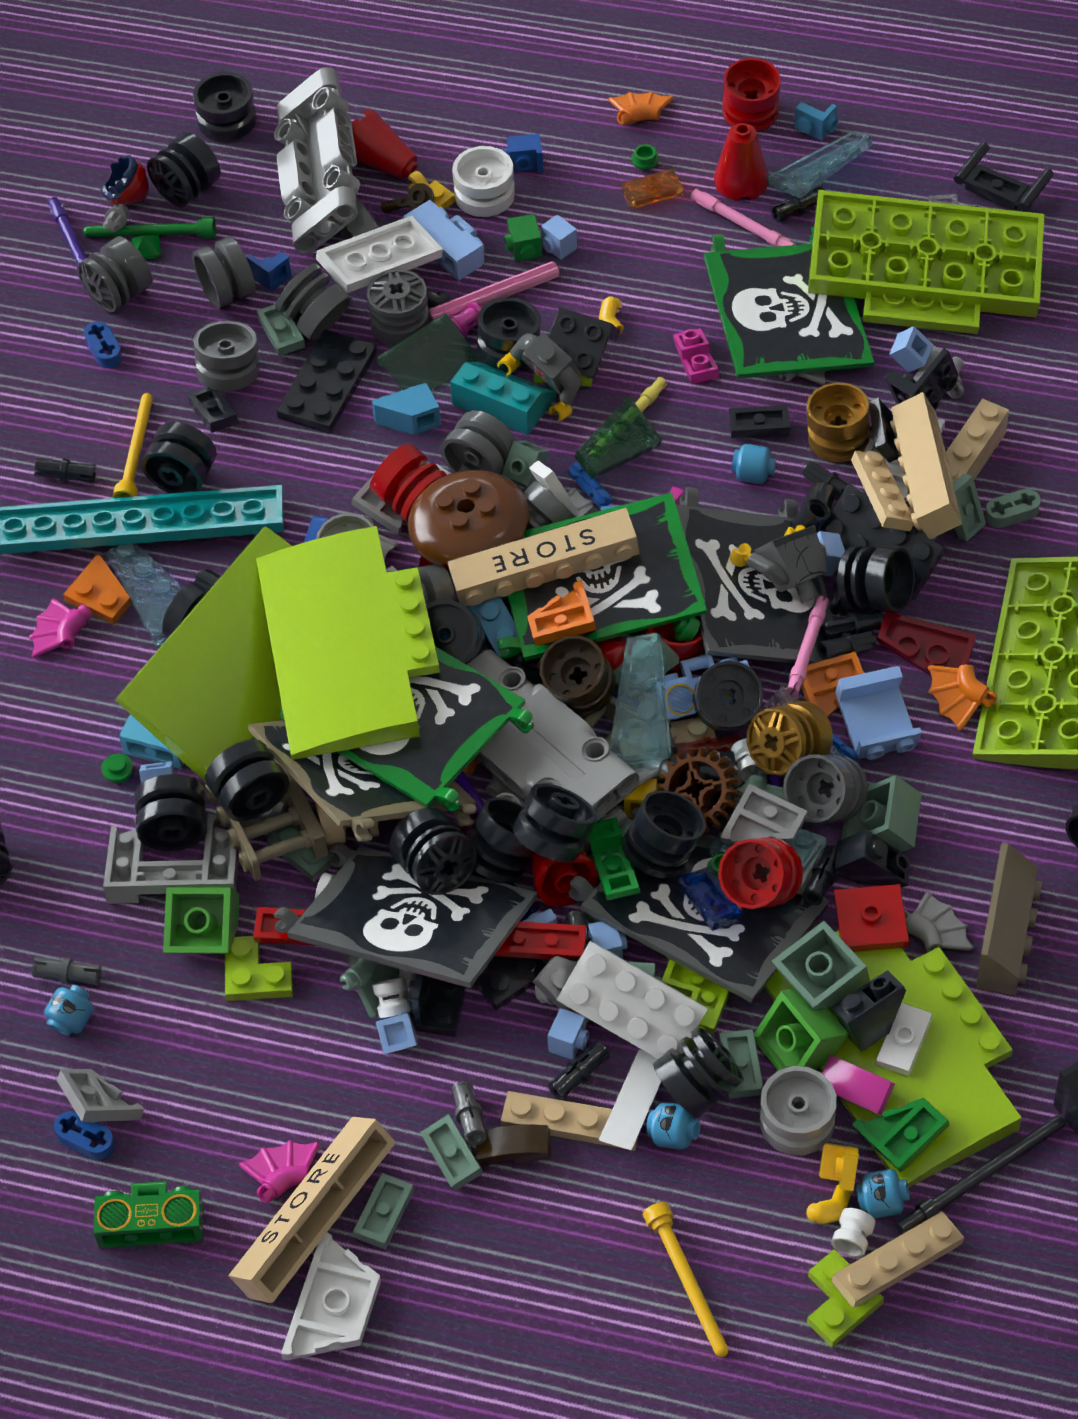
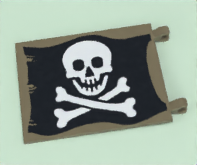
M285 720L249 724L248 730L257 740L267 745L274 758L339 827L351 825L358 841L372 840L368 829L374 827V822L405 818L411 812L426 808L338 752L292 760ZM453 781L447 788H451L459 794L458 801H460L461 806L454 812L456 820L460 826L473 825L474 821L471 820L469 814L476 813V801L458 783ZM437 800L428 807L436 808L443 812L448 811Z

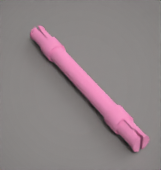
M695 189L691 194V199L695 200L697 204L747 229L774 247L796 245V243L791 242L790 239L782 234L762 226L721 203L719 199L706 192Z
M824 596L817 597L815 606L811 610L808 619L809 624L797 660L789 676V683L785 691L788 696L792 692L791 697H797L800 687L804 683L807 674L806 669L820 626H822L826 616L825 611L829 604L827 597L824 601Z

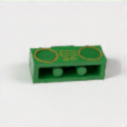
M167 1181L132 1183L131 1196L121 1191H109L104 1196H95L94 1236L99 1249L202 1242L203 1200L200 1189L194 1190L189 1186H179L174 1191H168Z

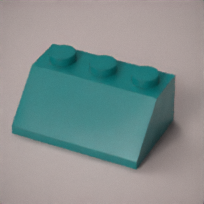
M465 362L450 381L452 405L466 411L475 410L488 413L503 422L508 428L523 434H530L556 397V392L512 374L506 375L507 372L487 364Z

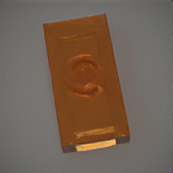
M672 168L621 183V191L630 208L634 209L683 195V186Z

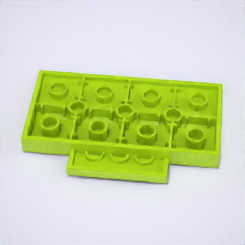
M818 190L808 293L865 299L863 322L906 327L914 326L916 328L978 334L980 312L1036 318L1040 305L1044 214Z
M266 526L257 534L115 699L116 702L205 783L207 768L224 750L242 741L257 740L248 730L249 724L285 720L280 717V712L283 708L256 558L291 547L292 545Z
M377 526L318 538L256 558L292 760L420 737L409 678L439 673L440 670L418 567L387 573Z
M1078 557L1011 558L986 686L990 687V691L996 692L997 700L990 708L982 704L973 749L974 759L1033 767L1078 769Z
M940 947L910 961L902 948L854 952L867 966L870 981L888 970L906 989L902 1003L932 1013L933 1020L909 1077L877 1066L876 1060L886 1036L862 1052L847 1037L835 1054V1057L895 1083L884 1111L892 1108H903L910 1102L924 1098L950 1124L901 1173L874 1149L887 1170H895L900 1180L906 1179L908 1187H911L1019 1131L1022 1117L987 1069L1011 1057L1013 1049ZM778 970L764 986L774 1002L781 991L794 988ZM828 1007V1009L836 1017L832 1007ZM826 1063L819 1068L821 1072H823ZM838 1096L854 1121L862 1119L865 1122L882 1116Z

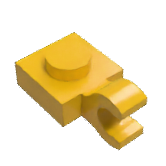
M417 170L408 176V179L413 182L408 188L410 189L417 183L428 185L433 190L434 204L438 207H442L445 210L455 202V194L436 180L428 184L425 177Z

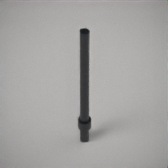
M1057 1114L934 1198H926L915 1205L913 1212L895 1223L897 1230L904 1234L938 1214L941 1209L1065 1127L1066 1122L1064 1118Z

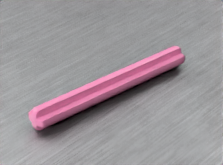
M551 261L433 307L429 310V317L433 324L442 323L449 320V317L452 315H458L467 308V304L471 301L483 307L492 300L506 298L557 278L559 276V269L556 263Z

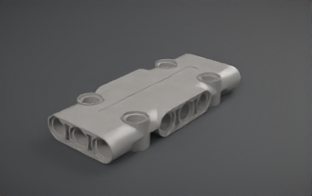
M330 67L317 70L277 105L278 126L275 129L274 138L285 147L277 154L281 197L286 205L284 217L292 222L294 248L301 253H310L316 250L353 221L358 214L356 194L359 190L360 182L352 174V168L357 165L352 123L347 114L349 104L341 96L338 72Z
M493 650L482 652L467 664L469 667L525 699L526 704L521 709H525L533 715L531 722L534 723V728L530 732L523 733L509 721L475 757L478 762L522 800H526L531 787L535 784L547 783L557 785L574 792L592 805L597 813V822L637 787L640 775L610 750L607 741L597 737L593 729L562 701L556 699L541 684L534 686L529 682L522 669L510 666Z

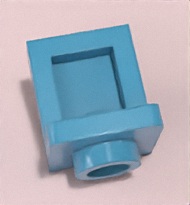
M800 102L795 108L794 128L822 141L829 133L834 132L838 125V106L831 104L825 112H822Z

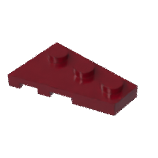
M886 612L878 635V643L931 676L928 670L930 665L952 668L968 665L977 635L905 615Z

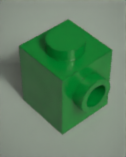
M529 214L507 218L508 234L504 235L507 252L512 251L515 262L542 257V241L535 215Z

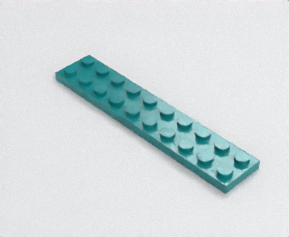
M282 485L0 507V555L258 534L265 526L274 533L284 532Z

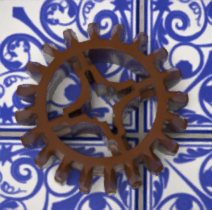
M701 747L698 754L693 748H689L687 750V758L681 753H677L676 759L678 763L666 762L667 767L671 770L668 774L665 772L659 773V776L665 780V783L656 785V789L658 791L667 790L678 793L691 800L701 810L705 818L706 829L704 832L706 834L711 833L712 824L718 829L723 828L721 819L724 817L730 820L732 816L728 813L730 808L735 810L738 805L734 802V798H741L743 795L741 791L735 789L742 784V779L734 777L738 772L737 767L729 766L731 760L726 756L720 758V752L717 750H713L709 754L708 749L705 747ZM700 767L714 768L721 780H706L705 774L701 772ZM687 774L688 779L686 783L679 787L682 778ZM699 785L705 788L700 791V796L698 797L694 794L699 791ZM721 794L717 804L711 809L713 798Z

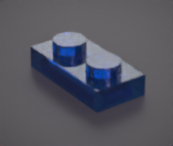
M709 867L680 876V888L712 931L741 920L742 911L727 898L721 889L720 881Z

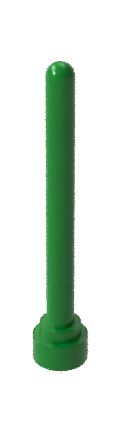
M202 217V220H197V223L124 225L123 228L118 229L114 233H111L109 228L105 229L104 226H87L83 229V234L86 237L197 234L198 237H203V240L216 239L215 217Z

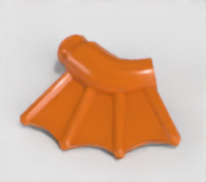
M652 91L645 94L628 92L620 97H610L609 102L620 111L617 114V121L620 125L625 126L645 120H659L661 110L674 97L671 95H657Z
M961 665L959 668L928 666L932 676V685L928 693L937 699L940 709L939 715L951 719L957 726V730L961 731L978 706L983 704L990 708L995 704L997 700L996 692L990 691V687L976 679L973 665Z

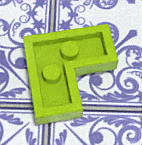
M253 936L234 937L230 954H225L226 1001L293 997L292 963L260 964V943H256Z
M670 959L661 981L708 1008L699 1025L714 1036L730 991Z
M835 1249L808 1272V1277L830 1299L808 1316L807 1324L831 1348L884 1302V1297L879 1293L855 1308L848 1303L831 1282L835 1273L850 1265Z

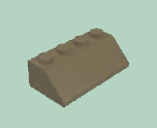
M1001 843L976 989L1016 996L1018 983L1025 984L1028 964L1022 963L1023 955L1030 956L1033 936L1026 934L1028 927H1035L1038 909L1032 908L1031 905L1032 900H1039L1042 881L1036 880L1038 867L1008 843Z

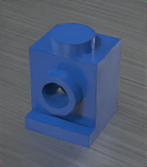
M540 134L507 137V148L502 150L510 156L514 172L537 169L538 173H543Z

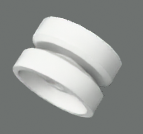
M478 146L467 149L459 154L453 163L452 170L454 194L458 207L465 213L476 217H490L507 210L513 203L515 196L514 167L510 156L503 150L492 146Z

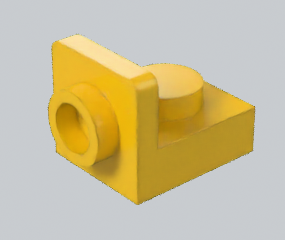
M825 1143L823 1145L819 1170L820 1178L839 1181V1189L854 1191L859 1158L858 1148Z

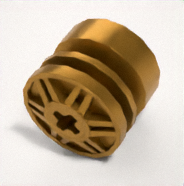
M836 382L816 389L808 398L806 406L810 448L819 458L829 462L841 463L851 461L855 450L864 452L870 441V410L867 395L860 388L849 383Z
M797 701L758 712L750 721L747 730V747L752 760L760 769L773 775L786 774L790 766L799 758L808 755H829L833 743L832 727L828 717L820 707L805 701Z

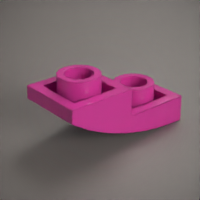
M701 328L690 329L673 335L680 360L691 385L719 378V369L710 354L709 342Z
M830 1055L822 1072L832 1083L837 1096L879 1115H882L895 1086V1083L833 1055Z

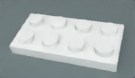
M409 216L317 250L316 260L346 293H350L368 286L375 277L383 272L390 270L408 271L442 258L443 248L413 216Z
M592 941L588 943L556 999L657 1059L671 1048L682 1054L684 1050L680 1040L686 1036L692 1037L691 1031L699 1025L708 1009Z

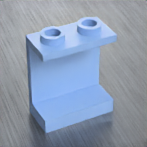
M899 666L838 680L835 695L858 759L867 757V759L873 760L892 751L904 753L918 745L922 731L920 727L915 729L912 727L899 689L903 678Z

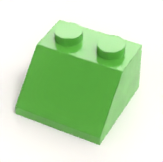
M166 887L163 953L230 954L231 945L238 928L239 893L231 887Z
M793 988L780 992L755 1031L754 1039L755 1043L777 1070L791 1066L809 1067L817 1070L828 1061L830 1055L835 1056L849 1033L828 1008L814 1010Z

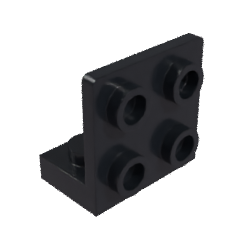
M559 307L549 338L573 359L582 376L594 379L608 340L617 342L620 330L612 323Z
M943 348L917 382L908 374L903 373L900 375L894 370L890 371L885 380L896 404L902 403L923 392L934 410H936L940 399L956 385L959 374L950 352Z
M417 974L416 981H410L407 994L408 1001H412L410 1017L415 1019L416 1031L456 1037L467 987Z

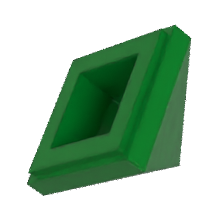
M142 235L131 239L132 244L145 260L161 258L159 235Z

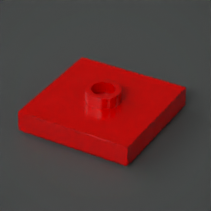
M900 884L834 890L839 937L853 952L909 947Z

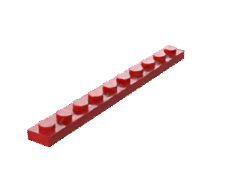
M257 907L253 934L256 943L316 946L288 938V932L281 933L275 929V924L282 920L274 917V913L279 908ZM290 909L299 917L306 911L305 909ZM519 922L494 956L551 959L560 956L571 961H579L586 947L587 927L586 925Z

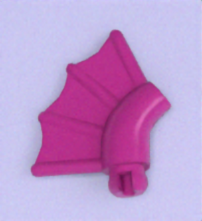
M55 598L51 599L48 608L36 617L37 627L29 636L30 640L34 642L32 657L36 658L60 646L64 649L72 648L76 634L87 624L86 621L92 617L90 609L86 605H80L77 609L73 608L71 610Z
M288 1140L286 1144L280 1147L261 1148L255 1157L245 1162H240L239 1167L261 1183L262 1186L257 1189V1196L262 1202L270 1203L274 1198H278L288 1189L299 1185L310 1172L309 1168L320 1144L319 1142L304 1145Z

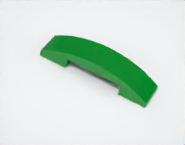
M617 817L597 821L591 833L587 836L606 899L612 900L640 893L634 870L631 868L630 861L627 860L622 850L623 837Z

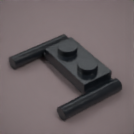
M981 142L954 176L955 183L959 185L964 183L966 184L965 189L1013 210L1018 206L1021 211L1026 212L1054 176L1053 171L1046 168L1032 187H1030L1028 184L980 165L979 162L990 149L986 142Z

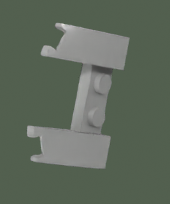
M208 814L203 860L143 861L144 844L138 839L136 829L119 835L116 826L113 825L110 831L103 884L106 903H139L140 894H166V887H231L237 892L239 848L233 849L228 838V830L217 827L218 816Z

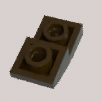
M523 1124L486 1129V1140L476 1145V1160L481 1167L514 1159L521 1166L551 1157L550 1128L548 1125Z

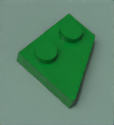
M924 1098L910 1102L903 1108L886 1110L882 1112V1116L865 1122L860 1119L852 1124L854 1130L900 1173L950 1125L949 1121Z

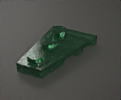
M628 396L622 405L608 417L607 421L577 450L574 457L590 479H593L659 447L663 440L631 397Z

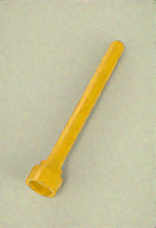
M145 393L141 397L123 479L115 485L113 498L134 497L138 494L134 480L153 397L149 393Z
M667 1202L653 1204L645 1209L642 1214L648 1228L653 1229L655 1233H659L716 1356L725 1357L729 1351L728 1346L671 1228L674 1215Z

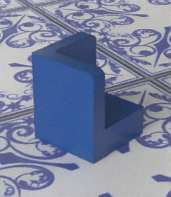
M283 252L278 253L272 259L266 257L262 261L251 254L246 256L254 280L271 292L292 277L289 257Z

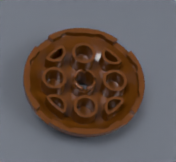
M464 470L439 478L419 494L409 514L408 530L410 539L420 555L428 561L444 567L445 564H448V561L523 539L525 537L524 531L528 522H530V510L522 490L507 477L486 470Z

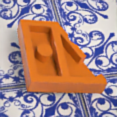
M96 555L63 594L65 602L77 608L80 605H86L93 616L112 625H115L132 605L130 596L100 555Z
M582 580L573 584L574 590L563 598L557 595L548 601L546 606L538 608L527 616L535 646L554 642L566 636H576L596 630Z
M856 652L809 664L801 688L806 701L820 707L826 716L829 717L839 708L835 695L838 680L864 674Z

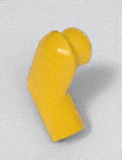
M610 296L602 301L599 320L612 323L620 330L619 334H621L624 326L615 315L620 311L617 308H622V303L618 298Z
M839 1184L836 1185L832 1199L812 1203L808 1206V1219L818 1224L839 1221L842 1211L848 1206L853 1191L839 1189Z

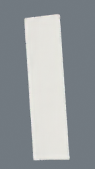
M639 1049L598 1141L632 1150L661 1083L653 1066V1063L657 1060L656 1057Z

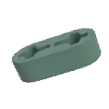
M1023 489L993 498L986 505L985 520L992 527L1003 528L1032 519L1039 513L1040 496L1033 490Z

